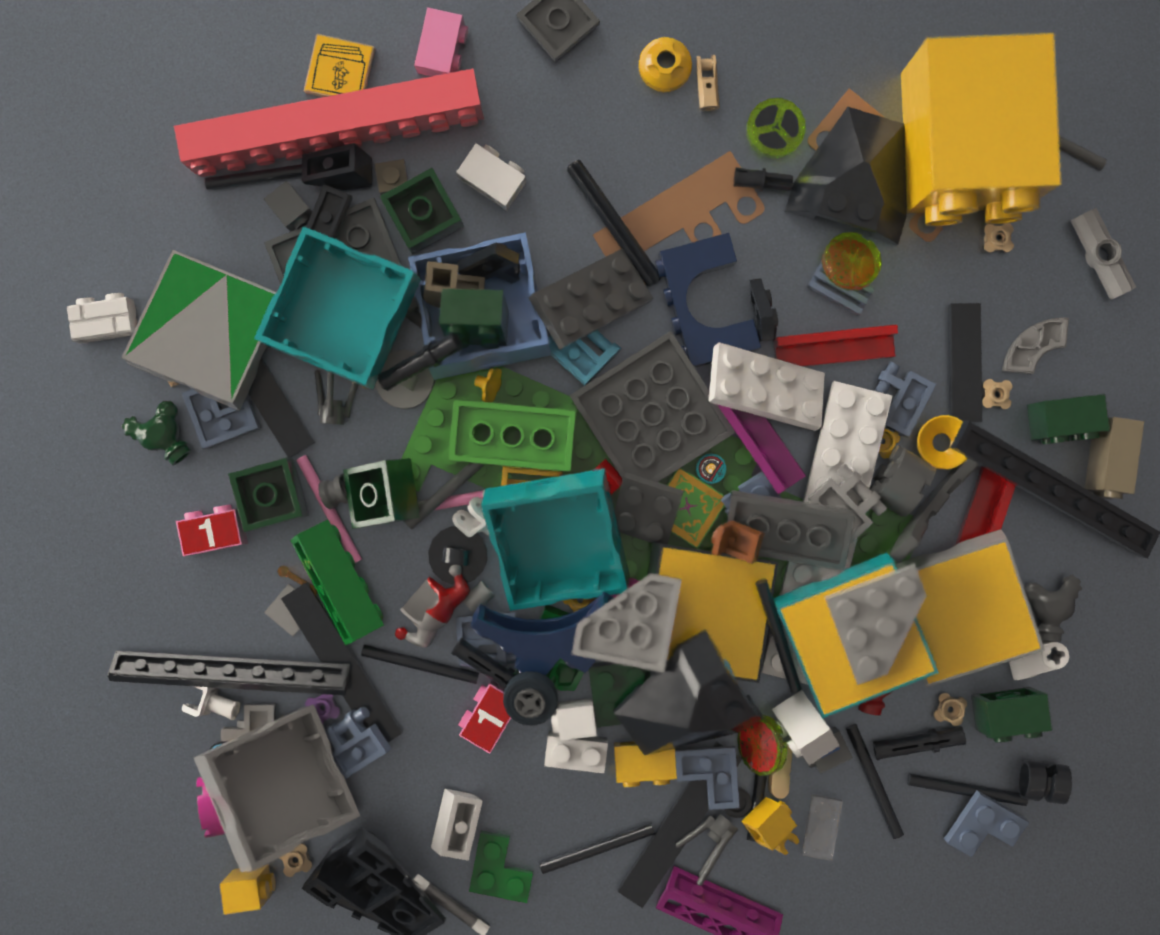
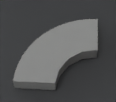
M1069 318L1048 319L1023 331L1008 349L1004 358L1002 372L1034 374L1037 362L1045 353L1052 349L1066 347Z

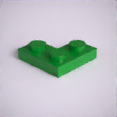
M481 830L469 892L527 903L533 871L505 866L510 836Z

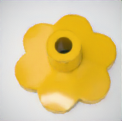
M491 368L487 377L481 375L476 377L474 385L482 388L483 402L494 401L502 383L500 379L501 369Z

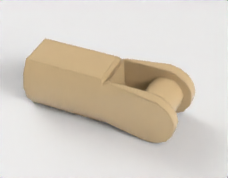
M711 55V58L701 59L700 56H696L700 111L718 110L720 103L716 55ZM712 70V77H702V71Z
M776 742L778 753L776 754L777 759L775 760L774 767L770 768L768 790L776 798L783 799L789 794L792 750L786 742Z

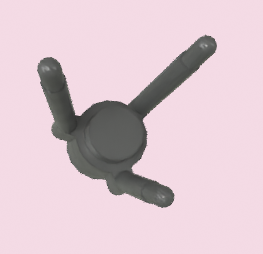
M315 370L318 400L317 415H320V423L344 425V417L350 418L351 405L359 384L352 382L343 407L341 400H333L334 374L328 371L327 399H324L321 373L319 370Z
M721 814L716 820L709 816L702 825L676 843V847L681 848L708 828L710 829L707 835L717 845L698 874L700 878L697 884L699 886L703 885L727 843L738 831Z

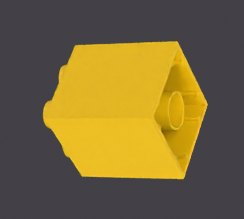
M1054 33L927 38L901 72L907 213H925V225L959 224L962 223V215L985 210V223L1006 224L1021 221L1023 212L1040 209V198L1061 185Z

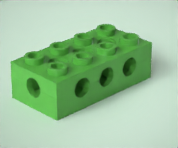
M454 399L448 460L452 462L571 472L576 411ZM483 425L488 426L491 431L489 439L484 442L477 441L475 438L476 429ZM511 428H516L521 432L520 441L514 445H510L505 441V433ZM547 431L551 434L552 440L547 447H538L535 444L534 439L538 432Z

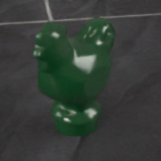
M162 401L157 406L154 417L146 423L137 421L135 416L124 419V424L121 427L125 430V436H131L133 440H138L144 448L150 451L164 450L166 452L164 459L168 460L172 466L180 463L191 453V449L187 446L188 443L178 440L180 431L176 420L178 408L172 401Z

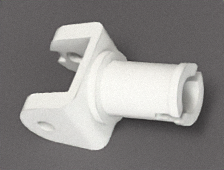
M474 497L469 501L467 506L469 512L458 510L452 517L454 525L468 537H472L480 532L489 536L481 508L483 499L479 497Z
M196 687L203 690L199 706L188 703L182 706L183 712L195 717L209 715L211 712L234 720L240 711L241 704L238 701L218 695L219 688Z

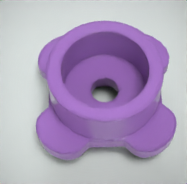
M321 694L316 698L310 697L305 702V706L314 704L322 724L324 720L329 718L335 719L340 714V709L336 706L333 695ZM321 705H324V706H325V710H324V711H322V710L320 709V706H321Z

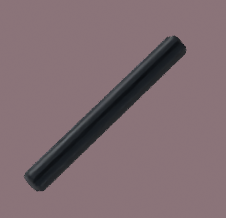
M581 160L571 163L567 167L568 173L621 249H624L644 282L649 287L658 283L661 278L657 269Z

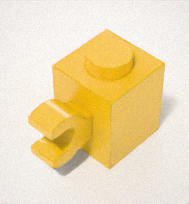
M765 797L741 821L756 843L772 851L776 849L778 852L787 855L788 851L785 849L786 840L796 845L799 843L798 837L792 833L797 827L790 816L792 811L781 800L777 802Z

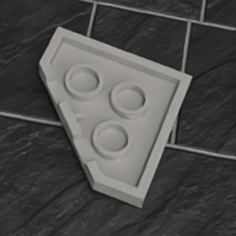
M914 564L824 596L858 685L888 674L926 597Z
M651 573L577 624L572 654L664 672L682 579Z

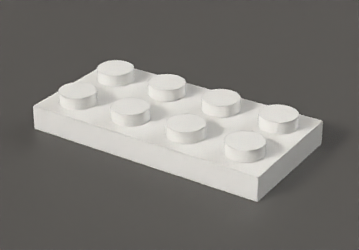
M718 343L713 348L709 402L816 431L822 426L825 373Z

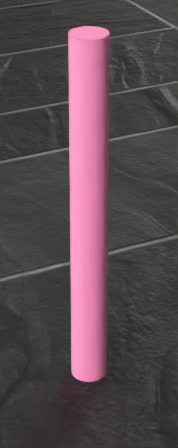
M307 455L300 457L296 462L330 524L335 525L340 532V543L344 550L348 551L355 563H357L362 558L336 509H328L320 498L318 487L321 481Z

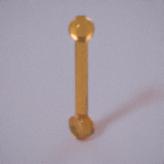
M280 566L277 570L280 577H288L300 585L307 582L289 572L287 566ZM310 584V586H311V588L313 589V591H314L317 595H319V594L317 593V591H316L314 585Z

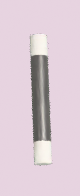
M417 874L414 880L428 897L480 935H485L488 932L489 925Z

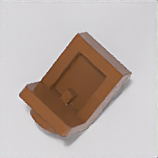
M731 520L715 529L712 536V544H714L712 554L719 556L726 553L753 564L758 559L764 533Z

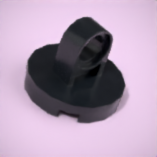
M456 526L440 531L432 540L428 550L429 564L433 573L442 581L455 585L454 577L449 573V568L452 565L456 564L462 567L461 574L466 582L469 583L484 571L488 561V549L483 538L478 533L468 537Z

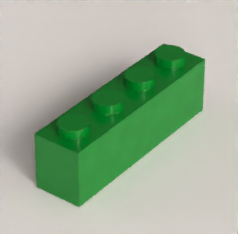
M327 519L297 534L290 542L344 644L348 645L384 626L382 622L383 614L378 605L373 604L368 596L369 588L362 577H358L354 569L355 561L352 555L345 551L341 545L340 532Z

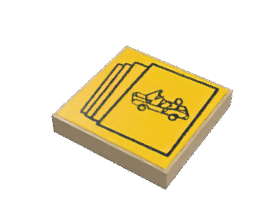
M316 34L304 92L319 97H327L367 89L376 50L375 47Z

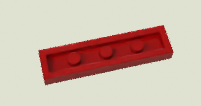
M898 325L777 337L773 340L775 359L808 367L896 357L894 335L898 334Z
M981 466L955 545L1002 529L1016 485Z

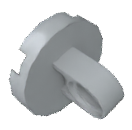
M399 350L390 353L381 372L390 369L417 352ZM429 368L389 391L384 390L377 381L376 390L389 405L400 409H410L419 404L421 405L428 399L435 380Z

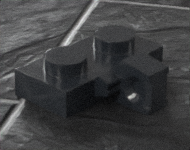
M493 243L457 261L458 273L461 275L485 277V280L496 276L511 284L520 280L519 253L501 243Z
M761 278L749 280L750 303L755 316V327L759 342L774 340L777 333L778 315L776 308H771L772 297L770 289L765 290Z

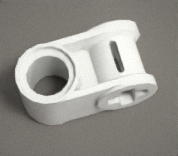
M1043 640L1044 651L1009 661L1013 679H1028L1041 673L1063 668L1069 660L1068 649L1061 643ZM1051 649L1057 650V654L1053 655V660L1047 658V655L1051 654Z

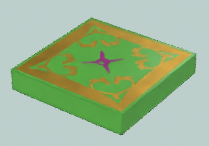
M679 468L667 483V486L684 491L671 533L698 549L723 510L724 504L721 498L725 495L683 468Z

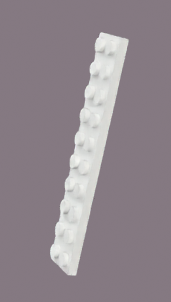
M837 381L832 382L803 502L810 503L808 498L829 478H832L839 486L844 480L836 471L844 464L853 472L856 470L862 476L860 480L870 489L892 395ZM852 488L846 493L857 506L862 502L861 497ZM857 538L849 544L845 570L851 566ZM788 561L779 596L812 582L824 581L835 577L843 572V570ZM779 615L800 683L808 684ZM770 631L761 673L786 679Z

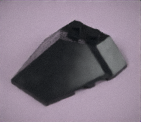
M847 107L794 181L785 211L812 220L815 216H820L869 231L870 238L898 245L907 218L904 124Z
M706 629L678 644L672 650L673 655L666 661L665 671L653 670V675L642 686L639 684L614 710V714L644 756L736 734L764 719L750 695L745 696L726 667L720 650Z
M362 827L330 849L302 887L305 892L324 905L334 909L337 904L352 911L351 917L360 920L362 916L379 923L377 929L391 935H426L444 924L446 917L386 844Z

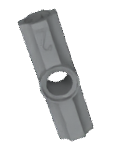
M1097 208L1072 219L1071 223L1086 250V262L1096 270L1110 300L1136 288L1121 257V246L1116 240L1111 238ZM1100 247L1108 252L1107 261L1099 256Z

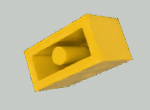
M634 741L614 742L616 782L622 783L623 787H637L641 785L640 782L652 781L653 785L670 784V780L677 779L675 748L644 756Z
M269 864L251 872H241L240 868L233 869L220 883L224 914L260 910L273 894L272 891L276 889L275 875L270 873Z

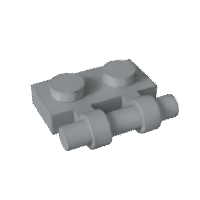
M844 464L836 471L844 481L838 486L832 478H829L808 500L813 504L855 510L850 543H852L873 523L865 513L871 508L879 516L887 507L879 500L881 497L875 490L871 491L860 480L862 476L856 470L853 472ZM851 488L862 499L858 506L846 494Z

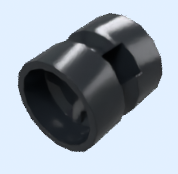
M1024 760L1020 766L1018 776L1020 798L1040 801L1044 797L1049 803L1065 805L1070 798L1072 790L1070 767L1050 763L1045 767L1043 762Z

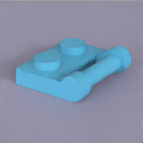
M598 330L587 335V337L604 352L600 357L581 339L559 350L550 335L548 342L551 356L584 386L614 359L622 349L615 342L612 344Z

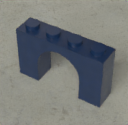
M730 233L660 251L659 260L655 261L659 277H664L667 289H663L667 307L672 306L675 317L671 318L674 334H680L683 343L681 347L694 368L712 363L713 348L718 343L750 352L758 351L761 348L753 319L721 328H712L699 323L691 315L687 306L686 295L688 287L697 277L732 267L736 264L737 259Z

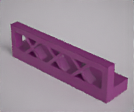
M718 405L778 494L807 476L768 418Z
M676 866L671 870L666 889L657 901L656 909L714 935H779L783 914L707 880L704 881L703 885L699 886L697 881L700 877ZM668 899H672L678 903H681V905L676 906L667 901ZM696 913H703L705 915H708L709 917L703 918L701 916H698ZM723 925H730L737 930H730Z

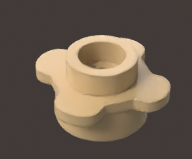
M1010 223L1001 226L987 224L984 227V249L989 253L1000 250L1006 253L1010 252L1014 247L1011 241V233L1014 231L1013 226ZM1000 235L1001 240H997L996 236Z
M992 379L984 381L982 385L984 388L982 405L985 408L1000 407L1004 410L1008 409L1012 404L1009 399L1010 391L1013 388L1012 383L1008 380L994 382ZM996 391L999 392V397L994 395Z
M948 693L940 694L938 697L939 706L934 711V718L939 722L948 721L953 726L961 725L967 701L962 697H950ZM949 707H953L952 712L948 711Z
M301 843L292 852L279 858L283 861L285 867L283 873L287 877H293L295 873L300 871L308 872L312 868V862L309 860L307 851L308 848L304 843ZM294 857L298 858L297 863L293 862Z

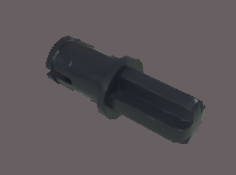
M736 167L733 186L759 189V192H763L764 188L790 191L793 187V176L766 172V168L751 170Z

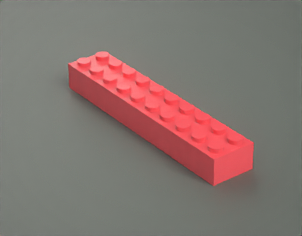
M468 69L175 125L174 130L180 162L200 177H208L217 174L216 170L228 168V171H239L245 169V165L257 163L259 166H265L275 163L274 159L284 157L287 160L301 159L302 154L353 143L361 147L362 142L385 143L389 142L391 137L402 135L403 138H412L420 135V131L432 129V132H443L448 130L449 126L461 124L462 127L474 126L478 124V120H483L484 116L474 69Z

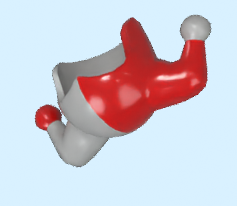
M455 564L449 568V573L454 577L455 581L453 587L444 588L429 576L401 608V612L417 627V632L410 633L403 627L397 628L395 631L397 639H405L423 648L432 644L437 630L444 627L450 621L454 609L469 595L470 587L461 574L462 567Z

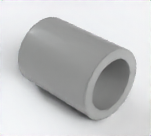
M480 581L470 590L469 595L463 602L474 613L480 604L485 606L495 595L483 581Z

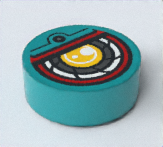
M716 454L702 456L696 464L698 478L708 484L721 481L726 474L725 461Z

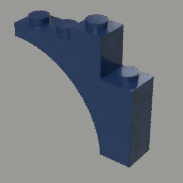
M603 592L592 603L578 611L561 617L540 620L511 617L480 604L474 612L471 628L481 637L489 638L500 645L506 653L516 655L515 668L520 673L530 671L546 676L560 658L569 667L577 668L586 673L597 659L572 654L577 624L614 598Z

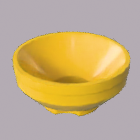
M661 37L651 41L643 49L639 58V73L644 83L651 89L658 92H672L687 82L692 70V59L683 43L674 38ZM668 52L674 56L675 63L672 67L663 68L658 64L657 58L661 53Z
M940 415L928 420L921 427L917 436V449L921 458L937 469H952L961 465L967 457L950 447L963 421L950 415ZM940 433L945 434L950 441L949 447L942 452L936 450L933 446L934 437Z

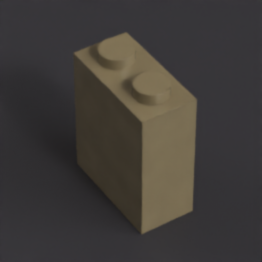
M1110 417L1108 418L1110 430L1099 432L1100 438L1091 439L1084 488L1094 491V494L1103 499H1123V494L1135 493L1144 421Z

